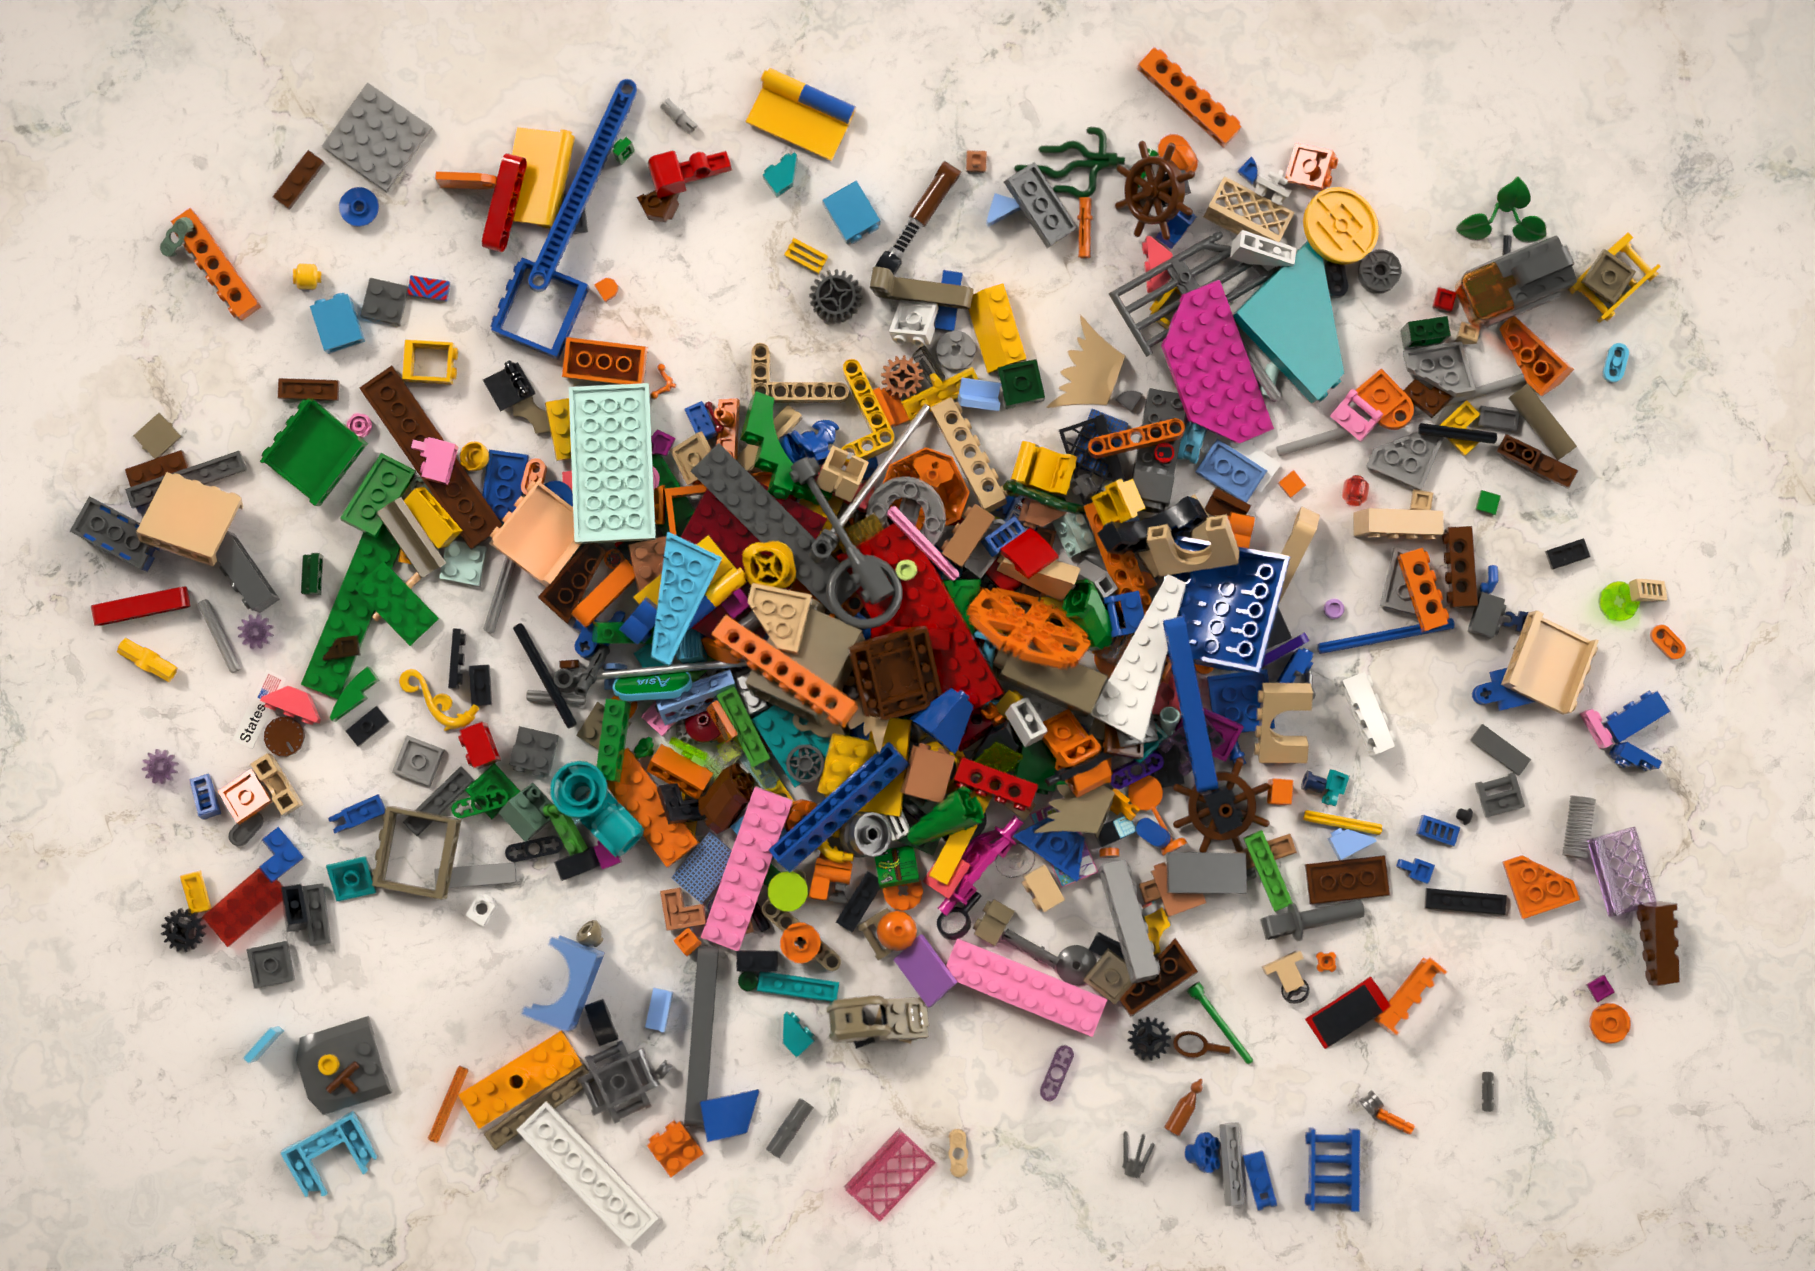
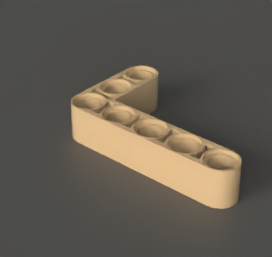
M757 343L753 346L751 351L752 396L758 388H764L766 390L765 395L775 398L774 403H843L848 399L849 389L846 384L841 382H770L769 348L764 343ZM758 349L766 350V355L762 358L757 357L755 353ZM760 368L766 370V374L763 377L755 375V372ZM778 388L786 390V394L783 397L775 395V391ZM798 388L805 389L806 394L803 397L795 395V391ZM823 388L826 394L823 397H817L815 395L816 389ZM843 388L846 393L843 397H837L834 394L835 390Z
M1302 506L1295 518L1292 532L1280 554L1290 556V561L1279 603L1316 532L1320 514Z

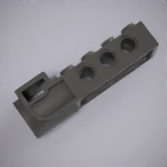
M1149 388L1141 426L1176 418L1184 423L1185 410L1179 394ZM1173 425L1170 427V431L1172 433H1179L1181 428L1178 425ZM1153 430L1150 432V435L1153 438H1159L1161 432ZM1181 438L1166 442L1173 446L1175 452L1173 459L1168 463H1160L1155 459L1154 450L1157 445L1137 449L1132 479L1145 506V509L1141 511L1159 514L1165 511V507L1169 506Z

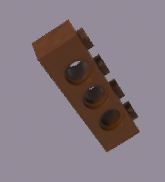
M1472 526L1448 527L1442 535L1443 544H1446L1444 564H1447L1448 572H1445V582L1449 584V592L1446 593L1447 604H1450V608L1478 606ZM1454 543L1462 545L1461 553L1454 550ZM1456 562L1464 566L1462 573L1456 571ZM1458 582L1465 585L1464 592H1459L1456 589Z

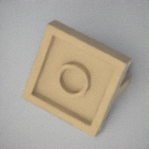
M703 432L694 434L670 450L687 485L698 481L691 473V470L711 451Z

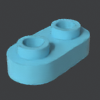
M1616 343L1608 350L1603 368V377L1610 383L1619 381L1624 375L1629 357V349L1626 345ZM1615 351L1620 352V357L1615 356ZM1614 370L1615 376H1611L1609 371Z

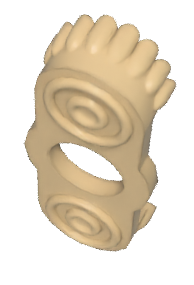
M958 1128L952 1130L948 1136L950 1139V1149L948 1152L951 1160L950 1171L957 1178L965 1176L968 1171L966 1134L962 1129ZM955 1148L963 1149V1158L955 1159L952 1155Z

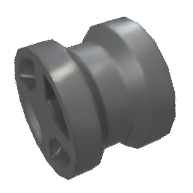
M1372 1090L1368 1092L1367 1097L1359 1099V1102L1371 1116L1375 1114V1110L1384 1107L1381 1100Z

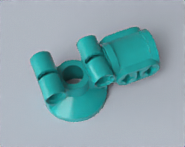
M575 761L564 765L556 772L551 782L550 794L554 805L560 812L569 817L578 818L615 858L624 855L635 846L643 836L645 829L608 792L606 779L596 766L584 761ZM581 786L590 788L591 792L588 799L581 802L576 801L574 794L577 788Z

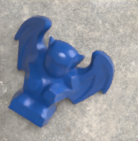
M820 420L812 425L814 429L819 431L818 434H815L814 431H806L800 435L796 430H793L791 433L794 441L806 451V455L810 459L815 458L819 465L824 464L830 452L828 444L835 442V430H839V426L830 420Z

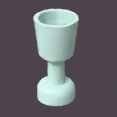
M1165 707L1160 712L1161 728L1169 736L1162 743L1165 746L1175 743L1171 736L1174 732L1173 730L1176 729L1180 713L1174 707Z

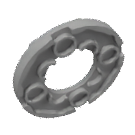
M914 477L893 478L879 486L868 502L866 523L870 535L873 536L890 526L887 511L896 499L901 497L911 498L922 506L925 513L924 525L920 532L934 546L941 538L946 522L945 508L938 493L929 484Z

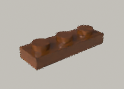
M307 150L272 197L290 210L325 162Z
M279 378L278 399L339 401L340 381Z
M179 450L127 468L125 472L130 487L165 476L167 472L174 473L189 467L183 450Z

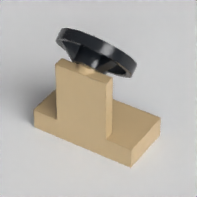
M1299 950L1262 966L1266 975L1277 972L1282 983V997L1285 1001L1292 1004L1303 1002L1307 999L1310 992L1308 983L1302 979L1295 962L1304 959ZM1284 990L1286 993L1289 992L1287 997L1284 995ZM1301 992H1306V994L1302 998L1298 1000H1291L1292 996H1297Z

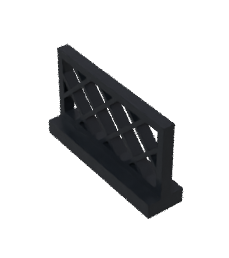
M1104 414L1059 430L1066 454H1072L1074 448L1085 452L1081 462L1076 461V464L1079 466L1077 470L1075 468L1073 471L1074 479L1078 478L1081 466L1091 471L1090 477H1092L1093 473L1104 477L1099 488H1097L1096 494L1103 492L1101 488L1106 479L1112 482L1122 479L1123 482H1126L1118 454L1105 457L1106 460L1098 458L1093 469L1083 465L1087 454H1089L1088 448L1084 450L1076 446L1081 435L1093 439L1083 433L1086 425L1094 423L1096 432L1093 438L1097 434L1098 437L1111 434ZM1073 430L1079 433L1074 444L1066 441L1065 432ZM1100 460L1108 464L1109 468L1105 475L1095 471ZM1109 472L1111 473L1112 479L1107 477ZM1080 494L1083 505L1093 502L1092 498L1086 500L1084 494Z

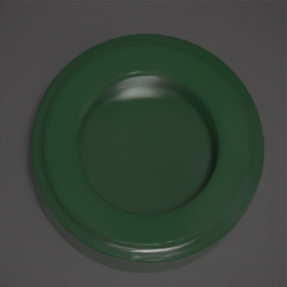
M745 971L740 974L738 985L744 991H752L758 985V977L752 971Z

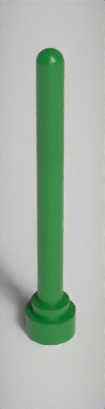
M1197 982L1187 990L1191 998L1194 997L1195 1000H1199L1245 1063L1251 1064L1253 1062L1252 1057L1206 998L1202 984Z

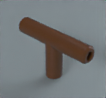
M354 1061L326 1087V1091L332 1094L343 1083L352 1094L357 1093L359 1089L349 1077L360 1065Z

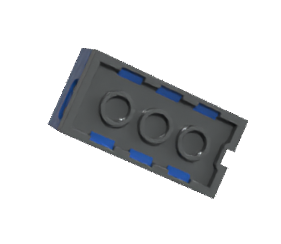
M90 496L70 529V532L146 572H148L155 560L152 557L154 551L161 549L138 540L136 531L140 522Z

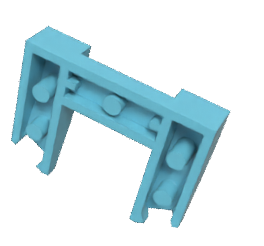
M354 1111L281 1151V1156L305 1197H308V1191H321V1196L328 1194L311 1159L336 1145L345 1142L363 1175L368 1171V1168L365 1166L371 1157L376 1160L377 1155Z

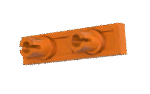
M737 398L718 399V408L715 409L714 416L718 419L719 424L724 427V431L722 433L717 432L716 445L720 443L737 460L740 400Z

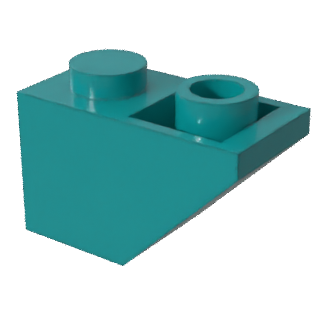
M795 152L791 155L787 153L780 159V163L775 166L772 164L764 170L763 179L777 198L793 187L798 160Z
M787 1011L783 1017V1044L797 1058L815 1041L812 1038L814 1033L807 1026L803 1028L799 1024L801 1020L794 1012L789 1013Z

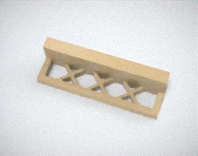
M789 404L773 419L778 440L789 433L803 419L802 415L798 411L796 412ZM748 444L737 456V461L750 473L755 468L753 466L758 446Z

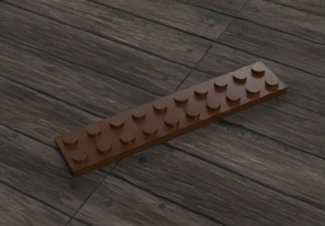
M390 366L362 385L359 389L435 499L463 530L460 535L469 548L472 550L490 538L491 533L496 527L501 529V521L457 458L455 459L448 485L425 480L422 477L420 469L422 463L426 462V458L420 456L421 451L411 448L413 440L424 442L425 438L428 439V437L442 441L444 439L395 368Z

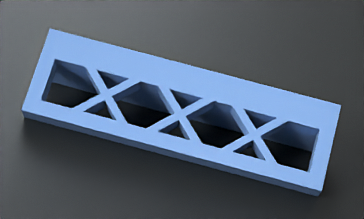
M729 669L693 682L691 689L688 692L685 690L677 698L657 699L655 701L666 726L707 711L706 708L716 700L719 701L716 696L717 694L733 686L736 687ZM714 698L711 702H704L706 699ZM689 705H695L694 708L685 709ZM676 712L675 715L666 718L665 716L667 713Z

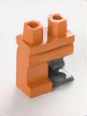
M820 852L819 858L817 857L808 897L827 901L830 882H834L836 884L835 891L829 897V902L846 905L845 887L850 885L853 864L849 861H843V863L833 862Z

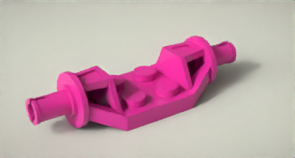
M1014 815L1004 829H999L995 826V830L980 834L969 843L961 859L971 866L962 878L958 890L956 891L955 889L950 898H946L937 907L942 913L947 916L958 902L966 905V901L977 891L973 884L981 877L985 869L993 863L995 857L1000 855L1004 858L1011 847L1017 844L1013 840V835L1024 824L1019 818ZM1002 837L992 844L989 843L992 840Z

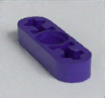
M1302 633L1265 654L1262 667L1309 642L1310 640L1306 633Z
M1153 751L1144 760L1148 764L1147 770L1143 762L1139 764L1135 760L1111 772L1110 784L1116 789H1122L1161 769L1164 764L1161 753ZM1151 757L1158 759V764L1150 763ZM1134 765H1139L1142 767V771L1140 774L1134 775L1131 773V768ZM1125 770H1127L1130 779L1127 778ZM1116 775L1122 777L1121 783L1114 781Z

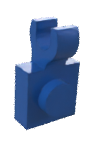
M1414 858L1413 863L1398 859L1396 867L1410 871L1409 878L1429 884L1435 865Z

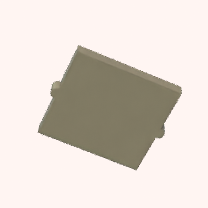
M161 413L155 415L133 435L142 445V449L147 450L154 459L159 458L182 437L172 427L173 424L168 422Z

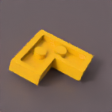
M1466 400L1440 425L1467 429L1466 427L1480 413ZM1447 438L1463 456L1479 443Z

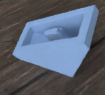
M995 193L986 224L990 227L1021 210L1015 199Z

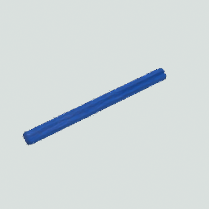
M1449 618L1447 620L1448 624L1422 632L1420 625L1417 624L1317 644L1319 654L1450 630L1455 628L1453 618Z

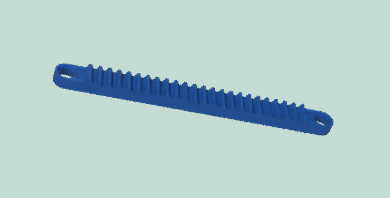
M623 79L618 83L532 268L528 281L530 288L535 292L546 290L556 272L560 259L563 257V253L569 244L573 231H575L579 218L582 216L592 190L595 188V184L617 140L621 127L624 125L627 114L630 112V108L637 95L636 84L631 79ZM629 85L633 88V91L630 94H624L621 91L622 88ZM535 277H542L544 283L541 286L534 285L533 279Z

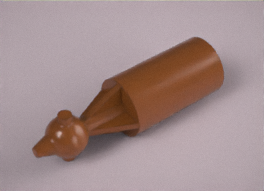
M1201 1078L1191 1084V1092L1179 1099L1164 1126L1165 1129L1179 1137L1195 1110L1196 1094L1201 1093L1203 1089V1080Z

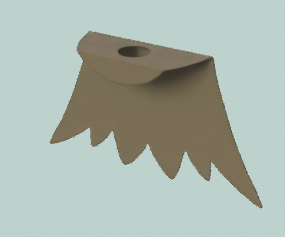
M1057 785L1058 791L1064 798L1052 800L1049 804L1060 812L1048 815L1047 817L1054 819V821L1043 825L1034 833L1052 831L1095 833L1098 839L1111 809L1115 792L1101 785L1077 798L1068 785Z

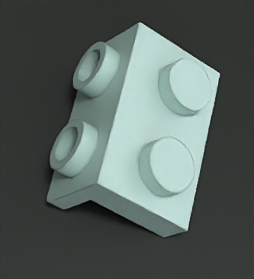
M1069 513L1053 521V525L1069 558L1097 546L1082 513Z

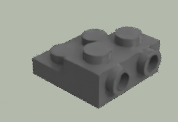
M519 726L509 765L513 766L515 771L525 772V769L533 770L532 774L544 777L545 773L550 774L559 735Z

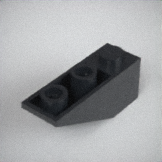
M1009 720L992 727L969 760L980 764L992 763L1006 753L1007 755L1014 753L1018 749L1020 739Z

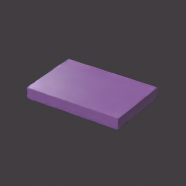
M923 934L919 935L911 946L903 950L894 959L928 1008L932 1007L958 983Z

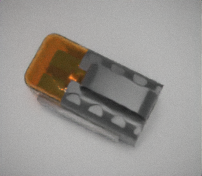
M1556 235L1466 271L1455 284V292L1469 323L1476 327L1483 325L1489 327L1558 298L1561 292L1570 289L1577 283L1572 267L1575 263L1567 245L1563 246Z

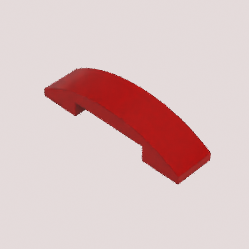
M883 624L880 627L871 629V639L911 627ZM928 629L933 650H950L951 629Z

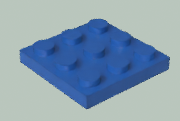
M1262 669L1260 673L1238 672L1208 676L1207 682L1211 711L1242 724L1244 728L1241 733L1255 731L1260 721L1257 720V708L1261 707V703H1258V690H1262V683H1269L1267 669ZM1274 719L1270 724L1271 729H1275Z

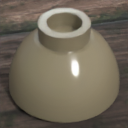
M591 920L581 927L576 936V940L580 944L597 947L602 943V929L598 921Z

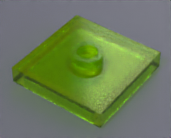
M671 737L669 741L672 747L682 751L681 755L691 760L695 757L707 763L710 758L708 753L675 737Z

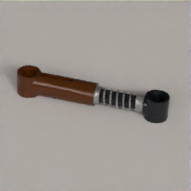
M946 161L941 164L934 179L910 213V219L908 220V225H905V230H902V234H899V239H896L893 247L889 251H884L875 267L887 268L891 270L893 275L896 274L902 264L901 259L905 255L904 251L907 250V246H910L909 243L913 241V237H916L915 234L919 232L918 230L927 225L950 188L958 180L962 171Z

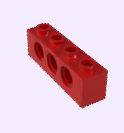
M963 757L954 778V783L957 784L956 787L958 788L966 787L975 790V794L987 798V795L994 797V801L1006 805V802L1013 804V808L1025 812V809L1030 811L1038 790V785ZM978 774L982 777V781L980 783H973L971 777ZM993 781H997L1001 784V788L999 790H992L990 784ZM1017 788L1020 791V795L1018 797H1011L1008 793L1009 790Z

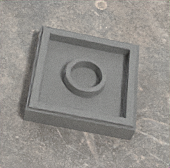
M407 735L392 773L430 787L445 749Z

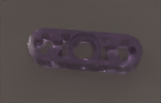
M1061 1045L1056 1049L1040 1087V1095L1046 1101H1052L1057 1097L1073 1060L1074 1052L1068 1045ZM1068 1049L1070 1057H1065L1063 1061L1064 1064H1067L1064 1068L1061 1064L1054 1063L1056 1059L1060 1062V1050ZM1054 1067L1062 1069V1076L1058 1079L1051 1076V1070ZM1047 1079L1059 1082L1058 1086L1054 1084L1052 1087L1054 1095L1046 1097L1043 1089H1048L1050 1086V1082H1046Z

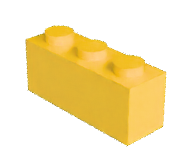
M425 487L415 488L404 500L431 542L438 549L448 547L463 531Z

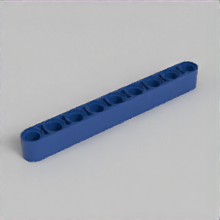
M1183 616L1163 620V628L1196 789L1198 793L1218 789V781L1185 619Z

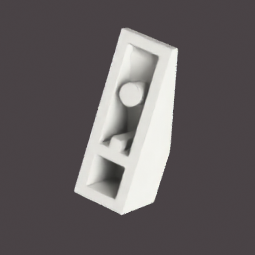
M1241 230L1232 241L1230 258L1246 264L1293 266L1296 248Z

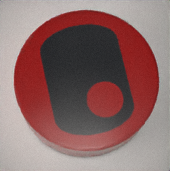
M1160 443L1154 450V457L1160 463L1170 462L1175 454L1173 446L1169 443Z

